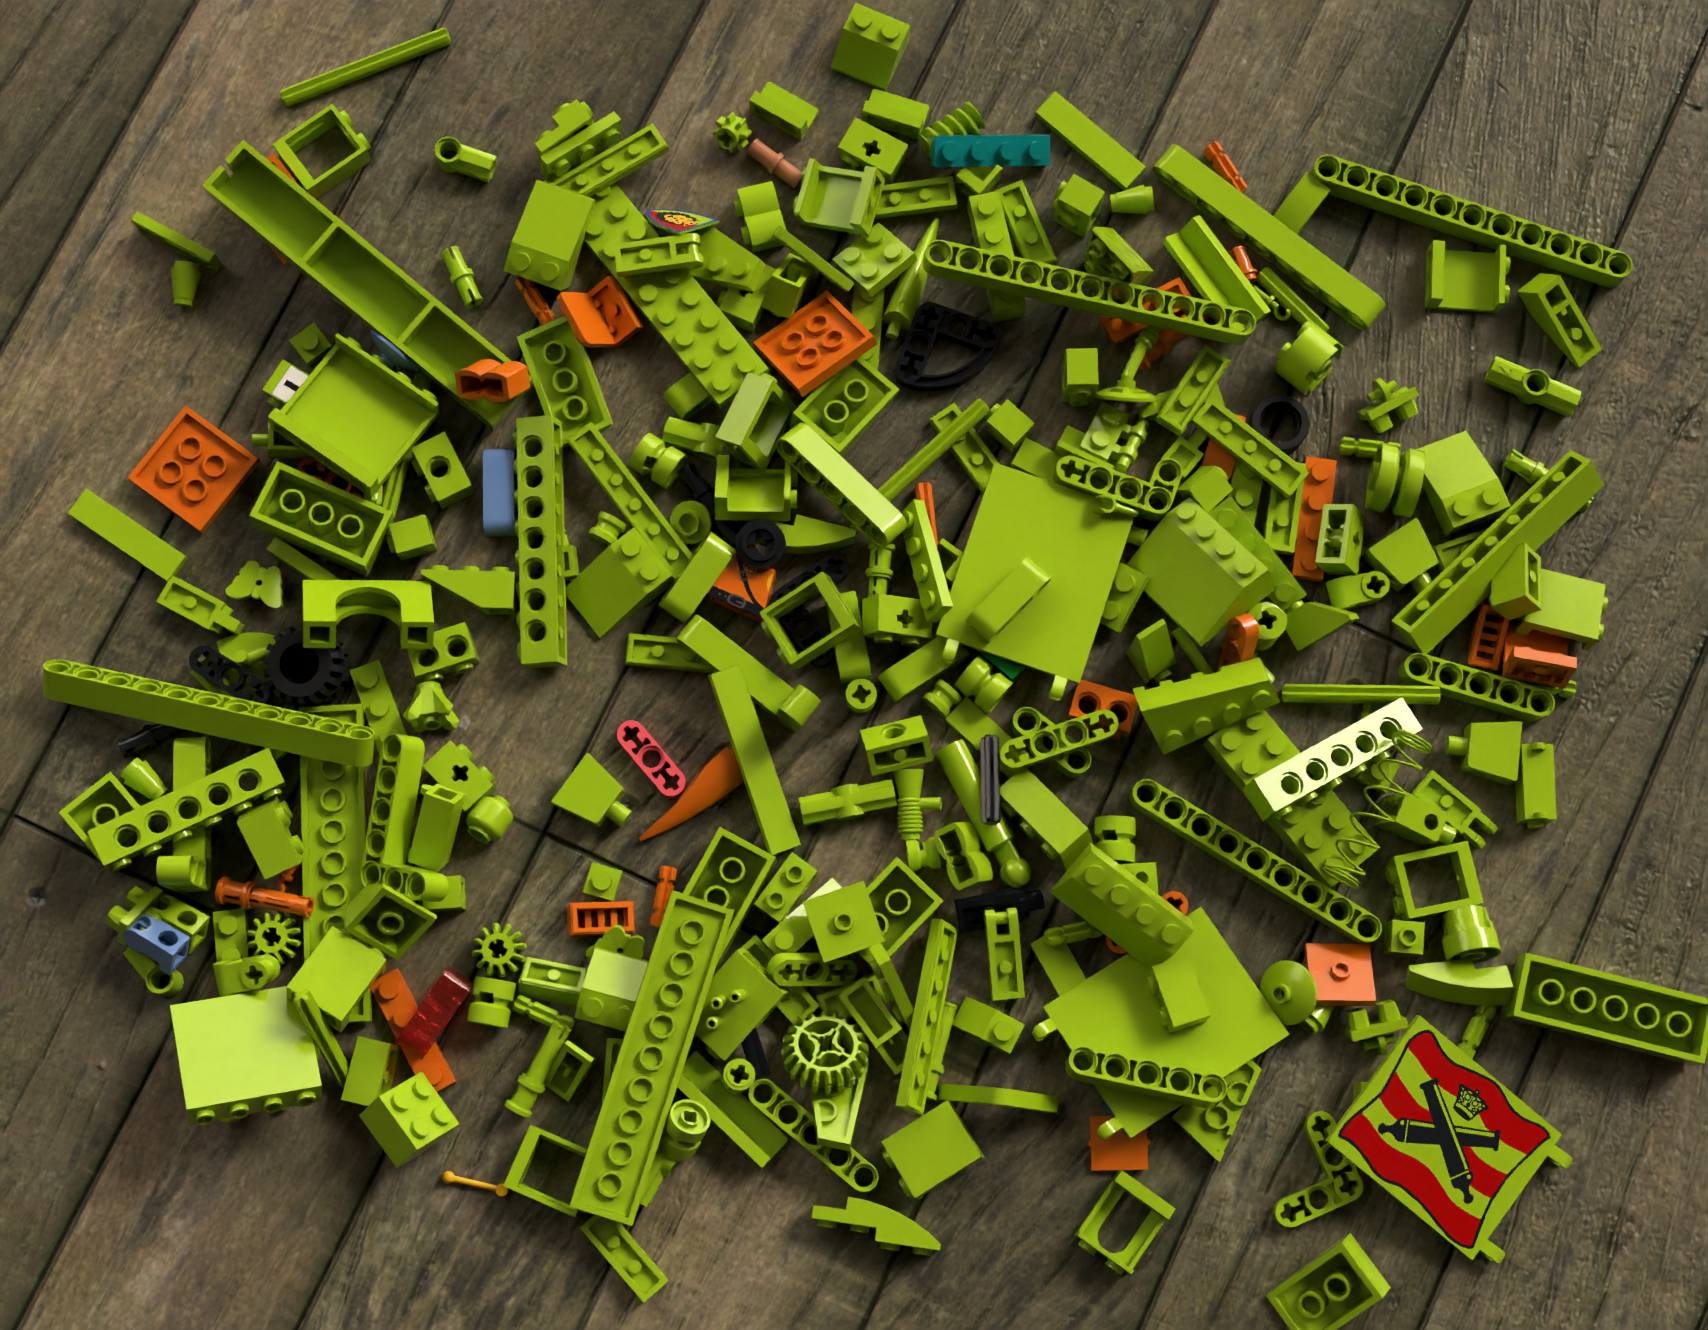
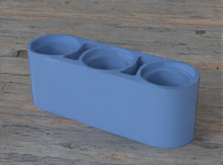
M515 448L484 449L483 529L485 537L516 536L515 521L518 519V507L514 500V492L517 489V476L514 472V460L517 458Z

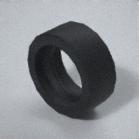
M1279 394L1269 396L1260 401L1253 410L1248 425L1288 455L1297 450L1308 434L1310 423L1308 413L1299 401L1293 397ZM1271 409H1282L1290 413L1297 425L1294 436L1290 440L1281 443L1267 438L1263 434L1260 425L1261 419L1266 412Z

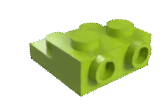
M576 99L571 104H563L556 110L555 115L552 116L555 129L543 132L538 137L537 142L534 143L539 161V156L594 124L592 120L594 114L584 101L579 103Z

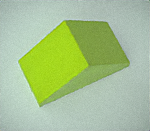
M567 1040L543 1083L569 1102L598 1060L573 1042Z

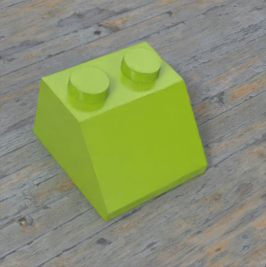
M855 3L843 27L831 69L886 92L909 43L910 25Z
M385 884L366 885L347 906L344 930L394 959L399 960L434 923L437 915Z
M596 947L581 987L574 1018L626 1032L648 961Z

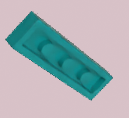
M1050 135L931 136V166L933 167L1050 166Z

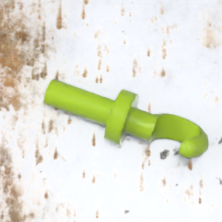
M1256 285L1254 286L1266 305L1273 309V314L1278 320L1285 321L1289 319L1291 315L1290 309H1286V316H1282L1279 313L1280 305L1275 302L1277 297L1274 295L1269 297Z

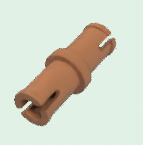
M758 138L753 141L746 154L766 167L767 173L771 176L775 174L796 190L801 184L802 172L785 160L786 156L781 152L777 154Z

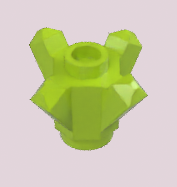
M435 681L422 682L416 686L414 699L402 715L412 723L411 726L416 732L436 730L441 726L445 730H455L459 723V719L452 710L453 704L445 696L441 685Z

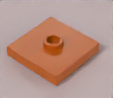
M1305 944L1306 969L1311 973L1317 988L1316 1005H1375L1376 995L1370 944Z

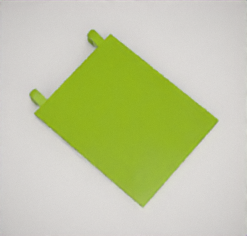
M994 463L950 591L953 607L941 618L935 635L947 639L941 661L952 664L958 646L962 644L1055 676L1048 696L1050 699L1059 701L1063 696L1067 681L1080 684L1134 516L1120 512L1096 514L1092 508H1103V501L1101 499H1096L1093 495ZM1029 557L1051 580L988 643L966 622V619L1025 558Z
M1202 907L1187 915L1192 920L1194 931L1178 951L1166 961L1189 955L1211 1015L1206 1022L1169 1033L1167 1025L1162 1026L1159 1021L1157 1007L1160 1006L1156 995L1152 996L1147 988L1146 977L1149 976V968L1127 953L1045 1005L1043 1010L1049 1019L1035 1026L1032 1031L1035 1040L1042 1041L1057 1030L1071 1052L1076 1047L1089 1046L1221 1075L1223 1078L1290 1034ZM1076 1057L1084 1071L1090 1068L1086 1058ZM1106 1065V1071L1110 1076H1122V1071L1118 1065ZM1146 1070L1138 1072V1077L1142 1083H1154V1078L1150 1072ZM1173 1077L1170 1079V1083L1175 1090L1184 1091L1186 1089V1084L1181 1078ZM1204 1084V1085H1203V1091H1205L1206 1089H1208V1088L1211 1087L1212 1085H1211V1084ZM1094 1085L1114 1115V1118L1102 1124L1097 1130L1102 1140L1108 1139L1121 1129L1131 1139L1183 1105V1103Z

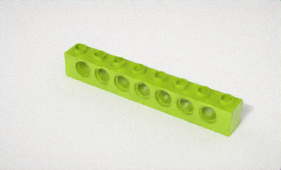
M553 415L516 418L513 440L517 447L514 472L517 476L518 489H515L514 500L518 507L515 533L519 538V550L515 553V561L519 568L516 594L520 599V611L517 612L516 621L520 629L521 641L517 645V655L521 664L529 668L567 666L566 578H564L565 553H563L565 527L562 422ZM541 444V452L533 457L534 448ZM538 475H542L541 483L534 487V479ZM542 505L543 511L541 515L534 518L535 509ZM543 535L542 545L535 549V540ZM540 566H543V575L539 579H536V570ZM544 596L545 602L543 607L536 610L537 600ZM544 627L545 636L542 640L537 641L536 634L540 628Z

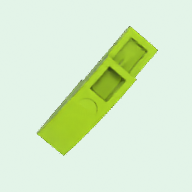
M849 1196L847 1197L846 1209L813 1205L812 1218L818 1219L817 1226L837 1228V1222L850 1224L851 1231L869 1233L870 1227H875L874 1241L881 1242V1249L900 1251V1245L913 1247V1253L928 1256H932L933 1250L940 1251L941 1244L928 1231L901 1213L883 1205Z

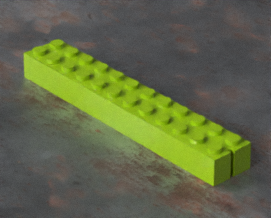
M242 140L225 159L229 170L233 174L229 177L226 169L220 165L202 185L207 196L370 330L373 329L387 339L417 365L422 373L493 431L497 429L532 388L533 378L529 375L530 388L505 402H493L484 397L478 400H468L459 396L455 379L456 372L482 359H492L501 364L511 360L246 141Z

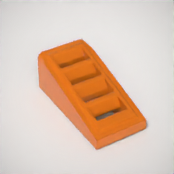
M1480 603L1475 609L1466 664L1498 671L1509 621L1499 612L1495 611L1491 605ZM1486 614L1499 617L1498 623L1486 621ZM1483 626L1497 629L1496 635L1483 633ZM1480 638L1495 641L1494 648L1479 645ZM1477 651L1493 654L1492 660L1476 657Z
M633 901L569 903L567 906L568 938L603 936L614 925H618L617 910L623 909V928L625 934H634ZM604 910H610V927H605ZM591 911H596L597 927H592ZM578 912H583L584 928H578Z

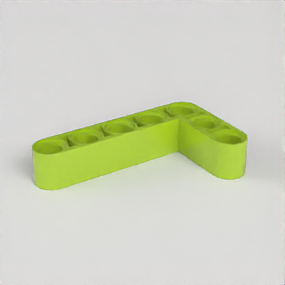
M697 614L693 616L676 638L684 648L708 666L713 665L717 669L714 670L715 672L740 664L752 701L796 734L821 703V700L804 686L798 684L793 689Z
M390 734L386 736L381 747L360 880L364 887L366 885L385 884L412 901L440 902L444 900L448 893L447 878L438 872L406 865L425 746L419 737Z
M209 737L175 738L173 746V791L212 774V747ZM186 804L180 810V816L184 819H192L198 813V807L194 804ZM202 825L191 830L193 835L177 843L173 840V856L158 857L156 874L160 886L174 892L210 890L212 879V827L205 829Z

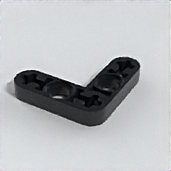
M839 553L826 555L776 590L771 596L770 605L776 602L778 598L787 595L799 587L804 579L816 576L818 569L826 573L829 570V562H833L835 565L838 563L842 564L840 574L837 575L835 572L828 574L835 586L838 585L848 575L847 559ZM821 592L793 609L794 614L798 609L802 613L794 615L788 623L785 619L790 618L789 613L778 619L801 652L812 646L811 643L807 647L803 644L810 642L816 634L820 636V638L815 639L816 643L826 637L825 633L806 609L809 604L822 596ZM800 620L807 621L812 627L811 632L806 636H798L793 630L796 622ZM834 647L826 652L827 659L823 660L818 657L809 663L816 668L829 666L835 657Z

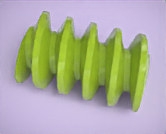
M966 102L963 104L962 109H954L952 116L949 114L943 116L942 122L935 121L932 128H924L922 135L918 133L917 137L923 150L931 159L932 135H981L979 129H985V125L976 108L971 103Z
M1260 602L1253 606L1248 613L1254 617L1259 628L1255 650L1265 651L1271 648L1285 631L1287 614L1273 603Z

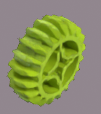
M822 1011L820 1017H815L810 1012L807 1021L798 1018L797 1026L790 1025L788 1034L783 1038L781 1058L784 1061L785 1072H790L792 1082L800 1080L802 1089L809 1085L812 1086L814 1094L819 1088L824 1089L828 1096L831 1088H835L841 1093L844 1085L852 1088L853 1084H855V1079H861L863 1070L868 1065L869 1046L866 1043L865 1033H860L858 1023L850 1025L848 1016L840 1020L838 1019L837 1012L832 1017H829ZM840 1043L848 1049L850 1055L844 1052L845 1049L839 1046ZM800 1050L806 1052V1056L811 1059L810 1062L803 1057Z

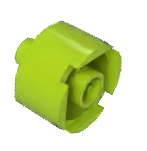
M1310 321L1305 322L1297 333L1298 338L1292 345L1287 342L1276 356L1279 360L1274 366L1277 374L1304 395H1307L1308 391L1312 392L1322 383L1333 369L1331 366L1333 363L1332 359L1335 357L1339 360L1345 350L1342 344Z

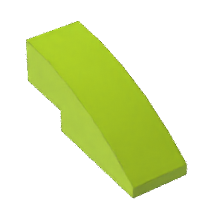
M798 514L796 515L794 526L771 521L782 530L786 540L785 553L790 554L819 553L839 549L854 544L857 538L856 529ZM760 534L758 535L757 544L763 546L770 545L769 541L764 542Z
M1472 958L1408 965L1405 978V986L1409 990L1443 1001L1466 1005H1509L1513 991V984L1507 965L1475 969Z
M863 977L838 996L897 1077L902 1073L909 1038L866 978Z

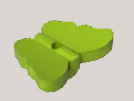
M248 561L240 569V575H237L232 584L225 589L226 594L232 599L241 600L252 596L255 600L261 598L271 609L279 610L283 607L282 571L276 566L266 569L261 567L256 561Z
M614 925L603 934V937H600L594 945L587 949L585 955L588 959H591L594 949L598 947L642 959L645 940L639 935L631 937L630 934H625V930L621 925Z

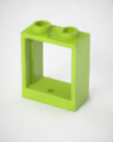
M333 103L272 144L278 156L301 187L315 199L372 161L368 152L371 146L361 132L357 135L351 129L354 125L345 110L339 112ZM334 126H337L356 152L314 180L295 153Z
M747 372L715 438L739 463L765 471L776 450V441L783 436L791 420L792 413L797 407L789 399V393L777 385L778 381L773 376L766 373H761L759 376Z
M823 571L759 612L764 620L761 623L764 632L770 639L775 638L780 646L776 649L779 657L785 665L790 663V665L797 669H800L861 629L832 579ZM821 592L841 627L798 654L778 619Z
M1468 841L1397 855L1387 860L1388 865L1385 866L1386 878L1389 884H1393L1396 894L1393 897L1394 910L1397 915H1401L1403 921L1446 913L1458 907L1484 903ZM1450 854L1462 900L1415 909L1404 864Z
M530 1125L503 1186L573 1217H578L580 1212L586 1213L585 1211L569 1207V1204L523 1184L542 1139L585 1157L587 1148L535 1125Z

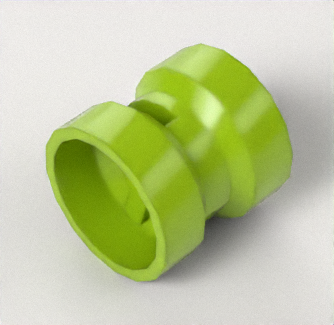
M935 837L927 838L924 842H918L915 839L905 841L907 863L912 871H919L921 867H929L930 869L941 868L940 853L936 847Z

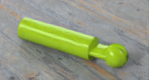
M960 739L940 749L935 755L975 827L986 851L993 852L1001 866L1002 880L1012 888H1019L1027 884L1031 879L1032 873L1030 864L1019 856L1012 842L1015 836L1001 809L1000 823L994 826L982 823L981 772L964 740Z

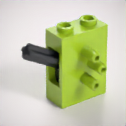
M744 947L740 948L732 954L713 976L694 1037L698 1036L707 1044L705 1049L718 1060L720 1058L724 1061L728 1060L742 1046L746 1060L754 1067L755 1080L768 1077L770 1069L757 1028L786 997L790 990L786 986L778 985L768 974L767 969Z

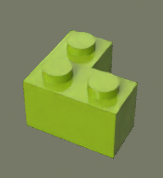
M278 797L254 805L249 810L241 813L237 820V824L265 880L300 864L303 858L301 853L305 852L298 835L292 836L290 833V819L293 818L291 810L286 801L280 802Z

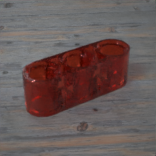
M447 966L395 1043L422 1060L468 995L474 983Z

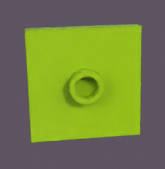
M864 880L803 901L824 964L863 951L879 942L881 944L885 943Z

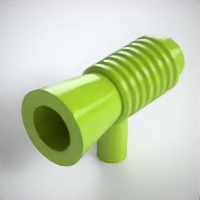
M924 769L895 770L893 774L899 797L897 799L898 833L901 834V840H920V833L923 832L922 811L941 810V797L920 798Z

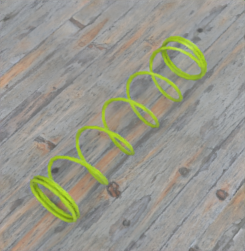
M1398 729L1395 730L1396 733L1392 736L1395 748L1411 763L1393 759H1385L1378 762V769L1381 774L1398 790L1375 785L1364 788L1366 799L1385 817L1365 812H1355L1349 815L1350 822L1354 828L1372 844L1346 838L1335 841L1338 852L1358 871L1324 864L1321 868L1325 874L1346 886L1357 889L1361 884L1355 877L1345 871L1362 876L1366 875V873L1340 850L1338 843L1346 841L1380 849L1376 842L1357 827L1352 817L1354 815H1365L1391 823L1394 822L1393 818L1381 810L1368 797L1367 790L1375 788L1409 796L1405 790L1394 783L1383 772L1381 764L1383 762H1394L1419 770L1423 769L1397 746L1395 738L1418 752L1432 753V746L1411 732Z

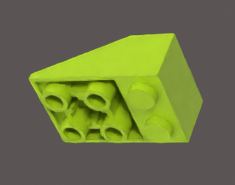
M1094 227L1091 230L1083 259L1084 267L1089 274L1146 286L1151 282L1154 270L1113 228ZM1112 296L1113 299H1119L1123 304L1126 303L1122 296Z

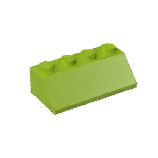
M1091 842L1050 891L1057 899L1149 969L1151 966L1162 963L1172 957L1194 931L1191 919Z

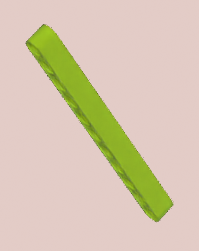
M1326 154L1320 156L1310 172L1312 176L1331 189L1329 195L1497 250L1500 245H1506V254L1605 287H1617L1630 274L1633 267L1631 258L1624 252L1333 155ZM1325 169L1330 172L1331 176L1324 177L1319 173V170ZM1347 179L1357 180L1360 186L1350 185ZM1382 188L1386 190L1389 196L1380 195L1376 189ZM1405 198L1414 199L1417 202V206L1409 205ZM1434 208H1442L1446 215L1437 214ZM1463 217L1471 218L1475 225L1467 224ZM1492 227L1501 228L1504 235L1496 234ZM1522 236L1530 238L1533 245L1524 243ZM1551 246L1558 247L1562 255L1554 253ZM1580 256H1586L1591 264H1585ZM1609 265L1617 267L1620 274L1613 273Z
M945 240L931 241L927 245L923 257L924 270L934 277L1232 345L1245 343L1256 327L1255 316L1243 308ZM940 254L945 258V261L938 263L933 261L930 256ZM962 261H970L975 265V268L971 270L965 269L960 263ZM995 267L1001 268L1005 275L996 276L991 272V269ZM1029 274L1036 282L1026 283L1022 280L1021 276ZM1059 281L1065 285L1066 289L1057 290L1051 283ZM1081 289H1092L1096 296L1087 297L1082 293ZM1120 295L1125 299L1126 303H1115L1112 296ZM1150 302L1155 306L1156 310L1148 311L1143 307L1142 303ZM1180 309L1185 313L1186 317H1176L1172 310ZM1202 316H1211L1216 324H1207ZM1239 322L1243 324L1246 331H1237L1233 323Z
M50 660L43 665V695L50 700L352 767H366L373 762L375 732L367 726L67 660Z

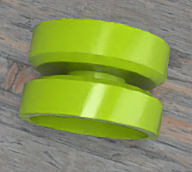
M1381 442L1375 452L1368 475L1365 494L1366 510L1381 513L1390 503L1393 515L1410 518L1416 508L1422 488L1426 465L1425 452L1408 448L1400 458L1397 445Z

